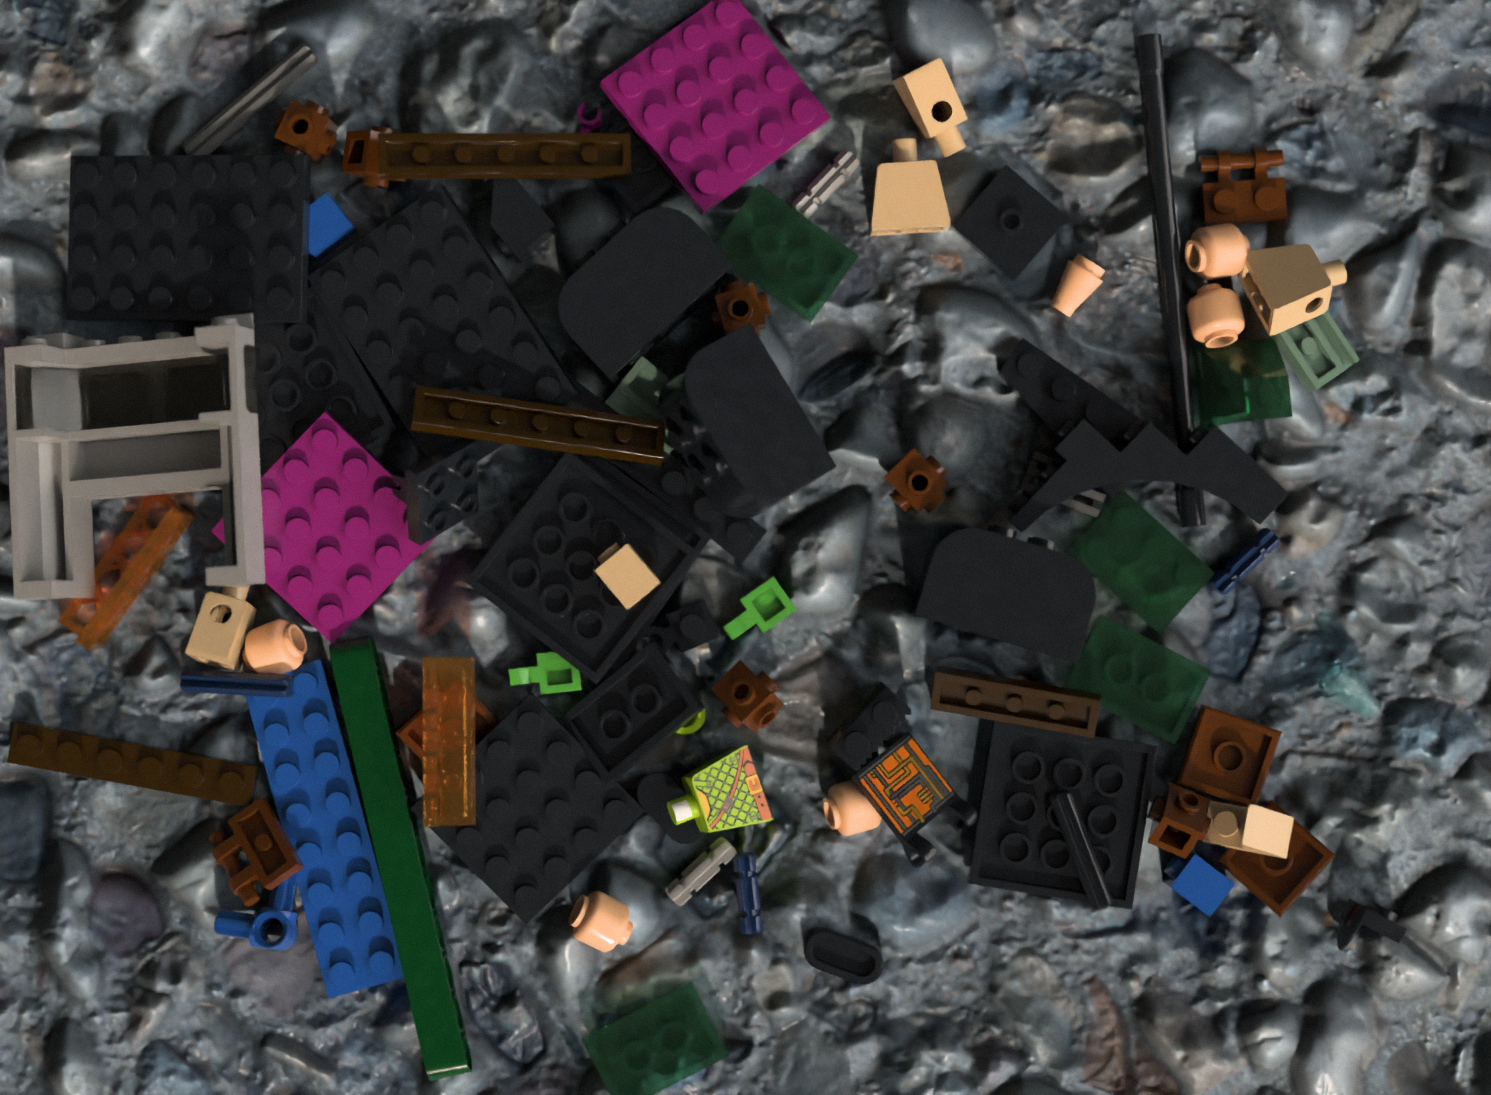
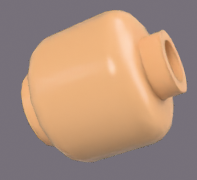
M1232 223L1200 227L1186 243L1185 259L1189 269L1203 280L1235 276L1245 266V257L1247 251H1250V243L1248 238Z
M1214 283L1200 287L1197 290V295L1192 297L1186 305L1193 338L1201 343H1205V346L1208 348H1220L1234 343L1238 339L1237 335L1245 327L1239 295L1231 289L1222 288L1220 284Z
M276 619L253 628L247 633L242 657L246 666L257 674H285L295 670L302 664L304 654L307 651L306 638L297 625L283 619Z
M852 779L831 786L828 791V797L823 799V810L828 825L832 830L837 829L844 836H851L874 829L881 823L882 817Z
M593 891L588 896H580L569 917V925L573 926L574 938L602 952L612 950L617 944L624 945L633 929V923L629 921L630 912L628 905L600 891Z

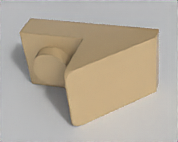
M1210 800L1207 817L1211 818V824L1205 838L1202 840L1204 843L1287 859L1294 817L1254 804L1242 807Z

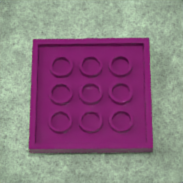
M740 0L711 1L600 82V87L701 216L828 123L831 118Z
M325 411L261 477L265 582L327 640L334 643L436 537L421 546L409 540L407 504L397 498L392 492L394 488L399 486L391 478L393 473L331 414ZM222 518L210 531L225 544L224 519Z

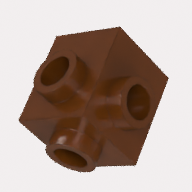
M292 100L288 108H282L274 123V130H276L274 137L284 146L282 152L286 155L305 154L311 157V160L321 164L324 156L331 152L337 140L336 132L338 127L327 117L330 111L311 100H307L305 105ZM305 121H307V131L303 134H299Z
M372 126L371 130L347 131L342 173L364 178L363 185L380 189H388L389 183L406 182V179H379L378 133H396V130Z
M744 280L721 286L722 293L714 295L716 306L709 308L716 332L724 329L726 336L751 323L758 336H760L759 330L766 329L764 317L771 316L765 291L757 293L755 284L746 286ZM744 302L748 306L747 314L741 317L736 316L732 312L733 305Z
M915 448L908 452L882 477L893 489L889 497L905 513L910 508L915 513H919L923 508L930 513L947 497L942 492L949 484L943 478L947 471L933 456L930 455L925 459ZM913 477H919L923 480L924 488L922 491H917L912 487Z
M741 660L711 688L726 705L721 712L737 728L745 724L754 733L759 728L768 726L776 718L778 710L784 705L774 694L779 689V686L763 670L756 675Z
M1170 783L1163 797L1156 795L1150 805L1147 818L1152 820V825L1147 843L1186 859L1197 841H1202L1205 838L1210 827L1211 818L1206 816L1209 799Z

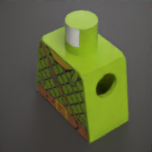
M748 745L734 746L681 777L686 795L667 802L668 812L675 825L695 818L700 832L710 833L773 820Z

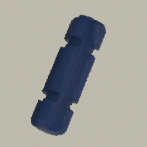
M1268 528L1261 529L1252 537L1254 540L1252 543L1247 542L1224 564L1225 568L1223 570L1218 569L1209 578V583L1219 594L1225 595L1236 586V580H1242L1265 559V553L1270 554L1280 544L1279 538L1273 531Z
M752 852L737 853L733 857L734 872L738 873V876L735 877L738 911L742 912V915L739 916L740 930L743 934H755L763 929L761 913H758L760 898L757 875H754L756 870L755 855Z

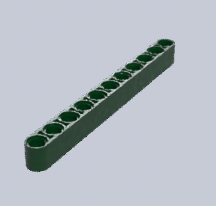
M371 634L330 643L329 653L426 1073L430 1081L472 1072L470 1048L416 815L410 809L413 802L398 737L395 733L394 720L376 644Z

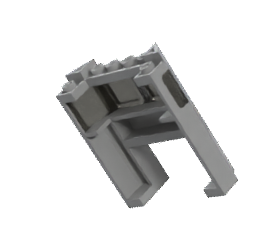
M253 313L215 317V319L211 320V326L195 328L193 336L181 337V333L160 332L155 334V340L143 341L141 336L118 337V344L106 345L104 340H85L83 337L67 333L26 336V339L21 340V346L4 348L14 599L96 598L92 500L222 489L226 566L206 568V585L250 587V585L265 584Z

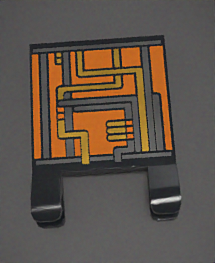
M909 732L851 777L902 843L908 861L916 868L921 867L936 856L934 846L917 832L944 809L951 825L959 832L973 825L979 819V814L975 808L957 795Z

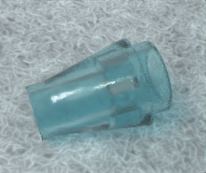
M1342 662L1336 663L1320 679L1319 687L1324 691L1323 695L1325 698L1359 715L1365 721L1373 718L1382 706V703L1373 695L1353 666H1345Z

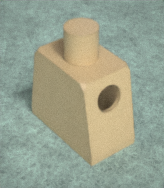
M941 57L892 81L923 140L935 137L944 158L967 147L957 127V124L967 120V116ZM934 104L942 111L940 121H936L932 116Z
M914 138L893 140V163H881L876 168L869 230L870 236L948 231L951 225L936 160L918 161L917 143Z
M1304 243L1247 251L1245 266L1239 273L1238 280L1268 335L1272 336L1324 314L1329 307L1332 286L1346 283L1347 272L1344 263L1340 259L1321 264L1312 247Z
M223 586L221 594L207 591L185 654L202 664L232 672L241 671L244 661L242 650L245 648V638L247 633L252 630L256 616V608L245 601L249 587ZM232 612L230 619L223 623L224 616Z

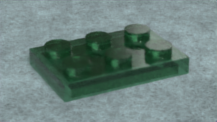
M758 184L715 243L734 264V270L809 324L812 323L859 258L856 253L760 184Z
M1124 490L1119 492L1100 513L1098 518L1090 524L1066 551L1081 561L1099 582L1157 634H1161L1215 574Z
M1099 614L1082 647L1078 663H1074L1063 687L1102 694L1101 708L1175 745L1212 671Z
M692 979L582 1036V1041L610 1095H654L728 1057L730 1054Z

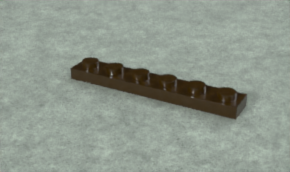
M378 133L379 179H630L632 174L630 133Z
M420 385L416 387L411 430L653 465H661L663 460L665 425L659 420Z
M23 721L14 722L7 763L246 807L254 801L260 765Z

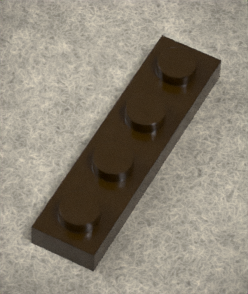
M937 665L930 709L1094 738L1102 694Z

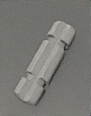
M843 149L834 158V164H829L807 186V192H802L793 201V209L801 217L808 219L818 209V203L823 204L845 181V175L850 176L858 168L860 163L858 158L848 149Z
M719 837L710 846L711 851L709 853L704 851L681 873L682 879L676 878L666 887L665 891L672 901L679 906L684 905L693 896L690 893L692 890L698 891L721 870L719 865L722 862L726 865L736 855L735 848L727 839Z

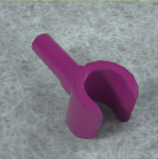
M586 103L581 104L577 111L580 127L579 133L597 131L602 125L601 108L599 107L597 117L594 120L587 121L583 118Z

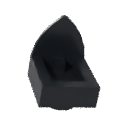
M1349 899L1339 921L1337 946L1342 951L1354 938L1362 924L1397 943H1400L1407 929L1394 922L1398 916L1396 913L1377 903L1370 910Z

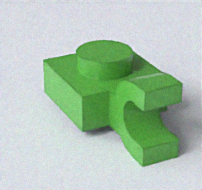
M773 576L739 600L746 611L722 628L731 641L755 624L764 634L797 609Z
M554 651L536 653L537 666L509 668L510 686L539 682L541 695L582 690L580 671Z

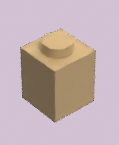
M615 543L597 558L602 565L595 572L627 610L661 583L658 577L628 543L622 548Z

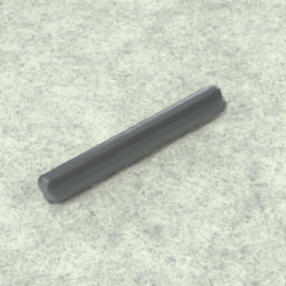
M300 44L183 143L184 151L187 155H209L312 68L318 61L317 56L306 44Z

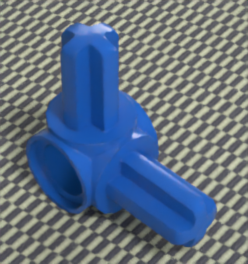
M292 875L272 889L268 907H261L254 915L220 910L214 922L215 932L220 935L249 939L250 945L276 951L290 948L298 937V926L296 923L298 913L292 912L297 889V875ZM279 920L283 925V933L278 940L272 942L268 937V928L272 922Z

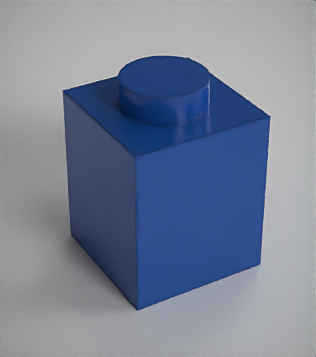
M325 193L310 205L309 253L318 260H321L359 232L337 201L328 193Z
M1192 851L1186 859L1175 855L1164 871L1167 876L1163 882L1209 917H1211L1235 885Z

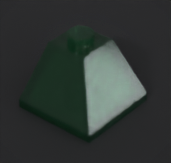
M1272 338L1237 341L1220 348H1208L1205 345L1192 346L1199 425L1201 424L1203 427H1206L1209 423H1212L1216 426L1282 420L1292 417L1288 373L1279 348Z

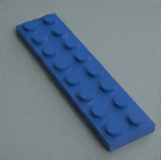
M319 659L301 664L295 670L283 674L291 675L294 678V693L292 696H245L280 823L305 866L295 873L297 875V885L328 998L401 979L404 978L364 803L324 659Z

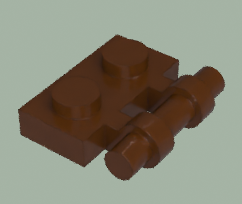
M1252 147L1251 152L1230 153L1229 149L1215 150L1214 155L1199 156V171H1214L1215 183H1204L1199 186L1202 227L1222 223H1232L1234 225L1284 221L1287 219L1284 177L1268 178L1267 174L1268 167L1283 165L1284 155L1282 149L1267 150L1266 147ZM1251 168L1252 180L1231 181V170Z
M262 797L227 820L234 835L227 838L223 830H217L209 836V840L214 848L212 851L214 859L218 865L224 866L230 878L228 881L229 887L234 895L240 896L246 907L255 904L260 899L254 888L257 881L260 880L264 888L272 890L305 867L269 801ZM242 850H244L251 863L246 868H243L238 858Z

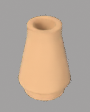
M1077 253L1073 261L1068 260L1050 305L1071 317L1077 307L1103 282L1100 278L1105 270Z

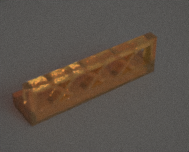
M165 494L147 496L95 567L96 598H73L57 621L78 635L75 641L87 650L101 649L196 516ZM156 501L167 507L169 511L157 528L151 530L148 513ZM142 522L143 531L135 532ZM144 536V546L134 560L127 563L124 546L130 538ZM118 556L119 564L110 566ZM120 569L121 578L108 596H103L100 579L106 571ZM96 602L97 611L85 627L72 619L83 604Z
M423 657L424 827L476 825L474 657Z

